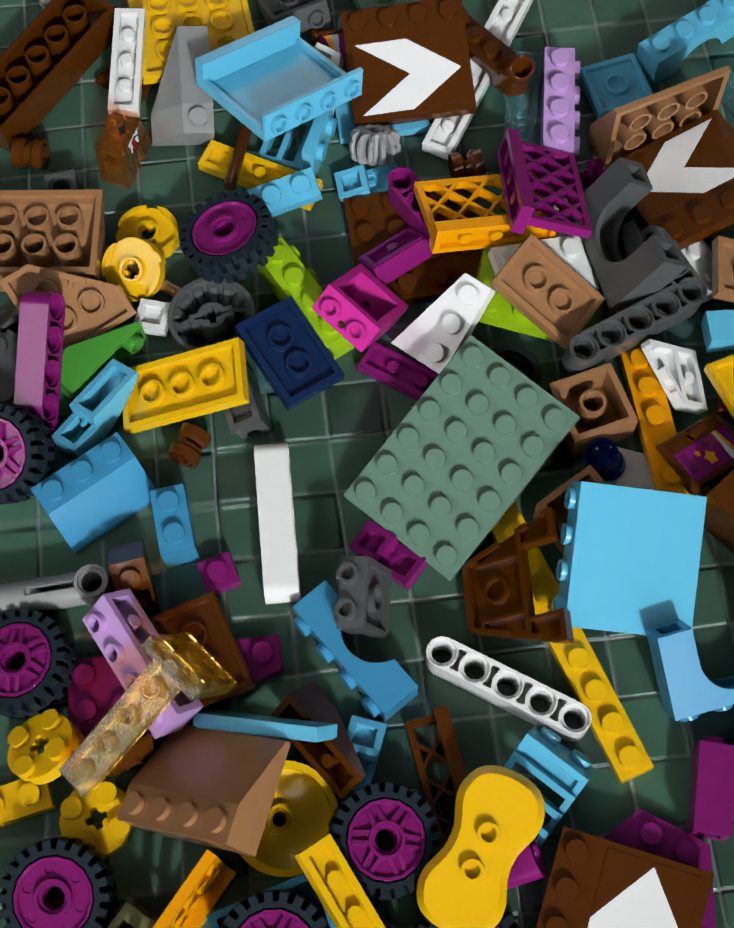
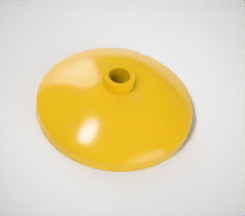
M285 760L256 856L253 857L239 853L244 861L257 871L274 877H292L303 874L304 872L294 856L328 833V824L330 818L335 813V809L338 807V802L334 791L315 769L300 762ZM275 813L283 816L284 821L281 827H277L273 823Z

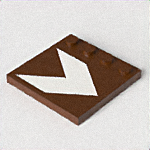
M423 0L341 12L348 72L359 67L363 68L362 95L352 99L355 128L359 125L366 126L368 123L371 125L387 126L477 113L462 0Z
M717 109L622 157L642 163L653 187L632 209L646 227L656 225L664 228L670 237L676 240L680 250L734 223V130ZM614 162L607 165L606 169H608Z
M563 826L535 928H701L714 873Z

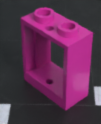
M360 263L330 283L312 306V309L355 348L363 352L388 332L409 306ZM340 320L344 322V327L339 325Z

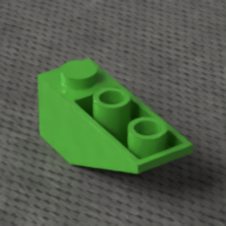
M137 321L73 344L63 350L60 391L73 401L113 358L123 364L131 355L138 353L147 340L142 324Z

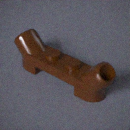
M463 7L470 59L492 77L493 86L501 93L512 97L523 94L528 90L529 79L535 72V62L532 57L527 53H515L468 15Z

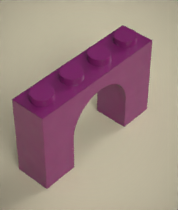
M707 736L704 737V740H699L692 750L687 833L698 838L724 842L732 837L734 745L726 744L727 740L724 738Z

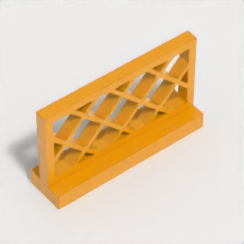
M529 171L530 174L537 178L535 173ZM500 174L414 182L413 191L430 234L428 245L432 254L522 243L531 233L539 240L555 238L556 232L527 226L523 234L510 232L508 215L494 213L497 207L506 210L503 191L497 196L484 189L486 186H495L503 190ZM456 189H465L473 194L467 199L454 191ZM535 190L532 191V192L535 193L537 196H539L541 199L545 198V197H543L541 194H539L537 191H535ZM434 191L442 197L437 202L427 197L425 192ZM479 196L492 203L489 209H486L474 201ZM449 199L462 206L459 212H456L444 206L445 202ZM467 210H470L481 217L467 218L463 215ZM536 211V215L547 217L541 211ZM439 213L451 220L435 222L434 216Z
M207 849L153 928H202L207 921L206 915L213 912L238 874Z

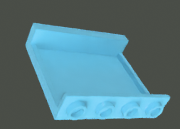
M293 15L195 58L196 85L264 142L362 95L363 68L359 67L348 73L339 68L300 37L301 21Z
M572 481L571 487H568L565 493L564 505L568 509L567 523H564L561 528L560 541L564 545L563 559H559L557 563L556 578L560 581L559 595L554 596L552 611L560 608L570 611L572 627L647 635L646 628L678 619L692 628L707 496Z

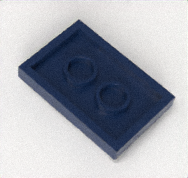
M291 296L238 323L234 327V332L244 341L246 350L287 411L344 379V372Z

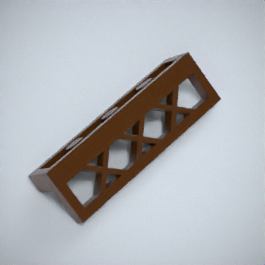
M447 705L433 709L432 715L404 722L425 801L432 808L430 812L432 816L436 815L439 823L436 824L437 831L441 832V840L438 841V847H441V849L452 831L454 818L451 822L437 814L435 805L442 793L456 800L459 786L468 776ZM434 724L438 738L431 750L417 742L414 729ZM439 744H440V747H441L443 756H441V755H439V754H437V753L435 752V751L437 750ZM420 751L428 755L424 763ZM432 757L446 765L448 774L442 785L427 778L425 769ZM449 780L451 782L453 792L445 788ZM430 786L438 790L434 799ZM440 822L448 826L445 835H443Z

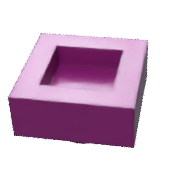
M228 551L196 563L206 592L213 590L217 596L242 586Z

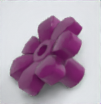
M602 158L587 159V169L579 173L580 180L585 183L586 189L605 172Z

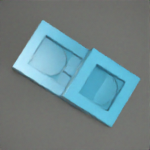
M396 161L391 165L385 164L382 167L379 166L366 170L364 165H358L334 173L340 201L343 202V198L388 191L389 172L398 167Z
M355 715L351 716L347 733L366 776L351 793L367 785H372L387 728L385 723Z

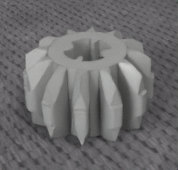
M368 123L366 126H357L351 130V137L349 138L351 159L359 162L361 165L368 164L370 166L378 165L382 167L384 164H393L394 161L399 159V153L401 152L399 131L388 125H371Z

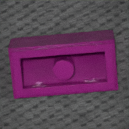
M409 226L358 259L384 285H387L429 259L432 253L428 245L427 236Z

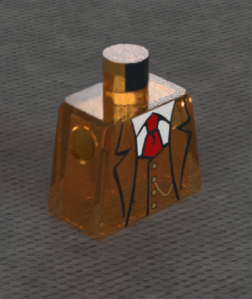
M116 112L110 114L105 119V127L95 147L101 181L130 189L152 143L141 120Z

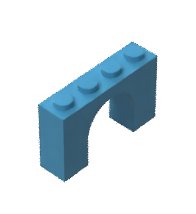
M678 619L645 629L663 710L675 721L688 722L697 719L699 714L709 711H727L733 707L734 675L724 678H713L704 674L698 657L693 629Z

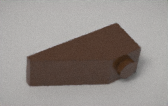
M313 681L290 692L270 715L337 724V737L332 740L321 742L289 740L341 800L345 799L366 776L337 708Z

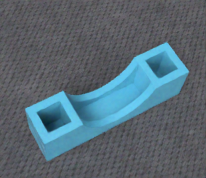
M710 0L640 42L636 58L648 83L654 86L675 73L687 55L703 42L715 38L722 44L734 37V0Z

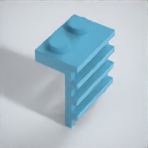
M333 109L302 124L306 125L307 128L294 162L285 159L298 126L286 131L276 157L268 155L275 137L266 142L263 141L259 153L247 150V153L296 171L312 167L317 177L337 126V119L333 118Z
M536 725L525 735L504 767L512 769L516 762L565 799L558 808L543 796L545 812L552 818L547 825L543 823L538 833L539 836L536 841L540 848L596 769L590 766L592 762L585 754L576 749L570 751L561 744V737L556 732L546 726H543L541 729Z

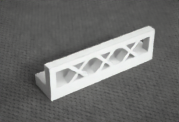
M115 8L107 108L113 131H119L118 128L122 126L123 117H140L146 29L145 8Z

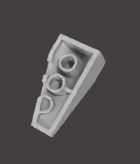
M177 26L151 112L152 146L208 145L211 139L214 140L213 98L196 85L195 58L209 53L207 26Z

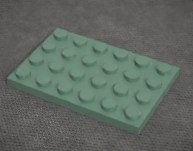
M470 334L343 496L384 529L396 535L399 541L419 557H425V562L449 581H452L462 569L461 567L469 560L580 420V416Z

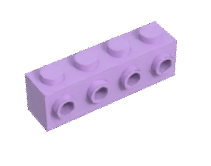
M545 47L541 69L540 145L572 152L578 156L580 137L575 136V130H579L580 111H575V104L579 105L580 86H575V80H579L581 64L580 61H575V48ZM556 161L563 167L566 166V163ZM542 165L543 168H545L546 170L551 171V170H550L549 168H547L545 165Z
M131 589L102 594L82 619L154 739L180 731L203 707V704Z

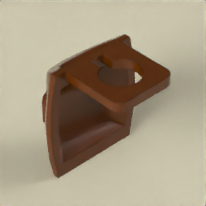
M83 730L76 732L94 769L112 777H118L117 775L125 770L130 772L134 767L142 765V760L154 754V737L150 733L100 762Z

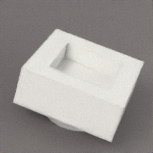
M141 298L134 323L137 321L141 323L145 334L166 337L169 329L168 309L170 303Z

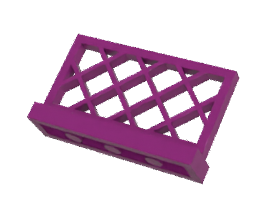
M507 128L497 151V159L510 232L523 234L527 226L589 239L593 230L574 153L521 141L519 130ZM528 155H532L536 159L533 160ZM556 161L566 163V166L563 167ZM542 165H545L547 168H549V169H550L551 171H553V172L550 173V172L547 171L545 168H543ZM529 171H532L540 178H535L532 174L529 173ZM561 177L563 180H565V181H566L567 183H569L570 185L567 186L565 183H563V182H562L561 180H559L558 178ZM546 184L552 186L557 192L552 191ZM534 190L537 191L539 194H541V195H542L543 197H545V198L541 199L539 196H537V195H536L535 193H533L532 191H534ZM563 197H566L575 205L572 206L567 201H565ZM549 204H554L561 210V212H558ZM540 210L547 217L536 215V211ZM567 217H571L578 224L572 223Z

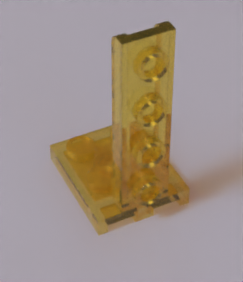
M189 632L151 635L140 647L152 659L151 663L59 769L60 773L82 797L90 795L180 691L192 701L228 694L237 684Z

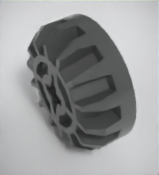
M204 278L196 279L182 287L170 303L168 325L176 347H180L183 352L205 347L197 341L198 339L204 338L208 342L219 343L228 337L229 332L234 331L235 325L256 314L255 304L249 292L236 281L235 283L228 284L224 279L222 284H217L213 279L211 282L204 280Z

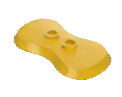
M485 765L476 768L462 781L455 800V817L451 834L443 848L423 868L417 882L416 896L420 911L436 927L495 928L501 921L507 904V886L511 868L518 855L538 835L545 818V803L541 791L528 778L502 766Z

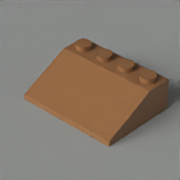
M729 65L615 108L591 123L587 144L596 158L603 159V169L606 170V166L616 161L619 157H624L716 109L718 110L731 68Z
M103 189L0 190V280L24 265L32 264L104 281L101 272V263L105 254ZM0 284V292H6Z
M185 725L180 731L169 734L131 780L117 820L149 833L255 857L291 743L285 740Z

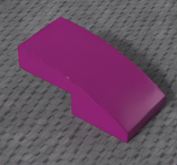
M370 520L349 545L350 550L356 555L369 556L391 569L392 581L409 591L428 566V563L425 562V557H419L408 547L399 543L396 535Z

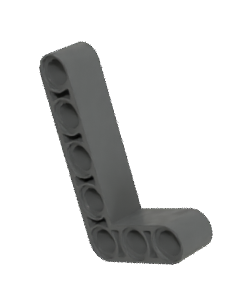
M647 226L640 234L632 253L652 235L668 239L672 238L660 226ZM682 253L687 268L661 291L575 335L562 356L563 367L573 375L596 368L693 316L707 296V287ZM657 309L664 311L666 314L660 313ZM630 323L636 324L640 329L633 327ZM602 337L609 338L613 343L606 342ZM575 351L582 352L586 358L578 356Z

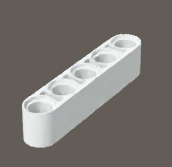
M288 442L254 445L265 603L269 605L298 602L301 600Z
M436 637L427 645L425 661L428 670L455 686L535 726L537 725L541 729L543 726H546L566 741L571 742L581 739L590 727L592 720L591 712L583 703L449 637ZM437 650H445L450 653L452 658L446 663H439L433 659L432 654ZM469 666H478L482 669L484 675L474 680L466 676L464 670ZM501 682H510L516 688V693L512 696H505L499 692L497 685ZM534 698H542L548 703L549 710L542 713L536 712L531 707L530 701ZM567 714L578 716L582 722V727L579 729L569 728L564 722V716Z

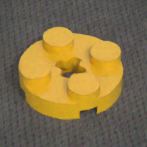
M139 205L128 210L118 222L117 243L128 237L143 238L142 232L144 231L149 233L155 231L153 237L146 240L153 243L159 252L164 254L166 259L180 246L177 221L173 214L164 207L157 206L156 209L147 208L146 205Z
M136 237L124 238L118 243H113L106 250L101 263L102 277H105L108 283L120 285L131 302H138L141 298L152 299L164 282L166 258L153 243L146 239ZM136 262L139 274L135 275L132 279L130 277L131 271L127 270L129 264L134 265Z
M48 709L31 717L21 726L13 728L7 737V742L10 745L7 753L10 770L23 781H30L34 785H43L57 779L70 766L67 760L71 756L72 751L77 753L79 747V738L76 735V732H78L77 728L55 709ZM45 742H48V743L44 746V752H42V753L40 754V753L38 752L39 748H40L41 745H43Z
M108 781L88 782L76 788L69 797L64 799L60 807L59 825L62 837L82 839L83 843L92 844L96 847L95 851L97 853L102 852L105 857L120 851L128 842V837L132 833L133 826L117 820L126 793ZM98 810L100 813H107V818L102 821L103 827L101 829H97L95 825L89 826L88 820L92 818V812Z

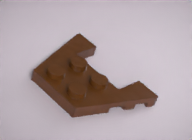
M551 507L543 509L539 512L540 517L529 524H521L514 529L512 536L501 543L496 541L461 567L468 632L480 636L563 644L574 643L570 611L560 608L535 615L528 550L560 541L556 510Z

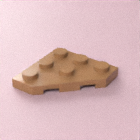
M26 264L0 280V284L18 311L20 299L26 291H47L62 294L65 301L63 350L73 344L107 333L138 313L120 285L32 264Z

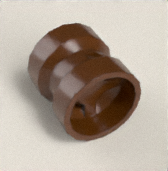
M14 137L10 148V158L13 167L25 168L29 165L34 169L46 170L50 159L48 141L36 138L34 141L29 142L25 137Z
M479 147L469 149L464 154L459 152L448 154L451 178L486 175L485 162Z
M186 422L180 426L177 432V441L171 443L166 453L178 464L195 469L201 460V451L208 447L212 438L202 428Z

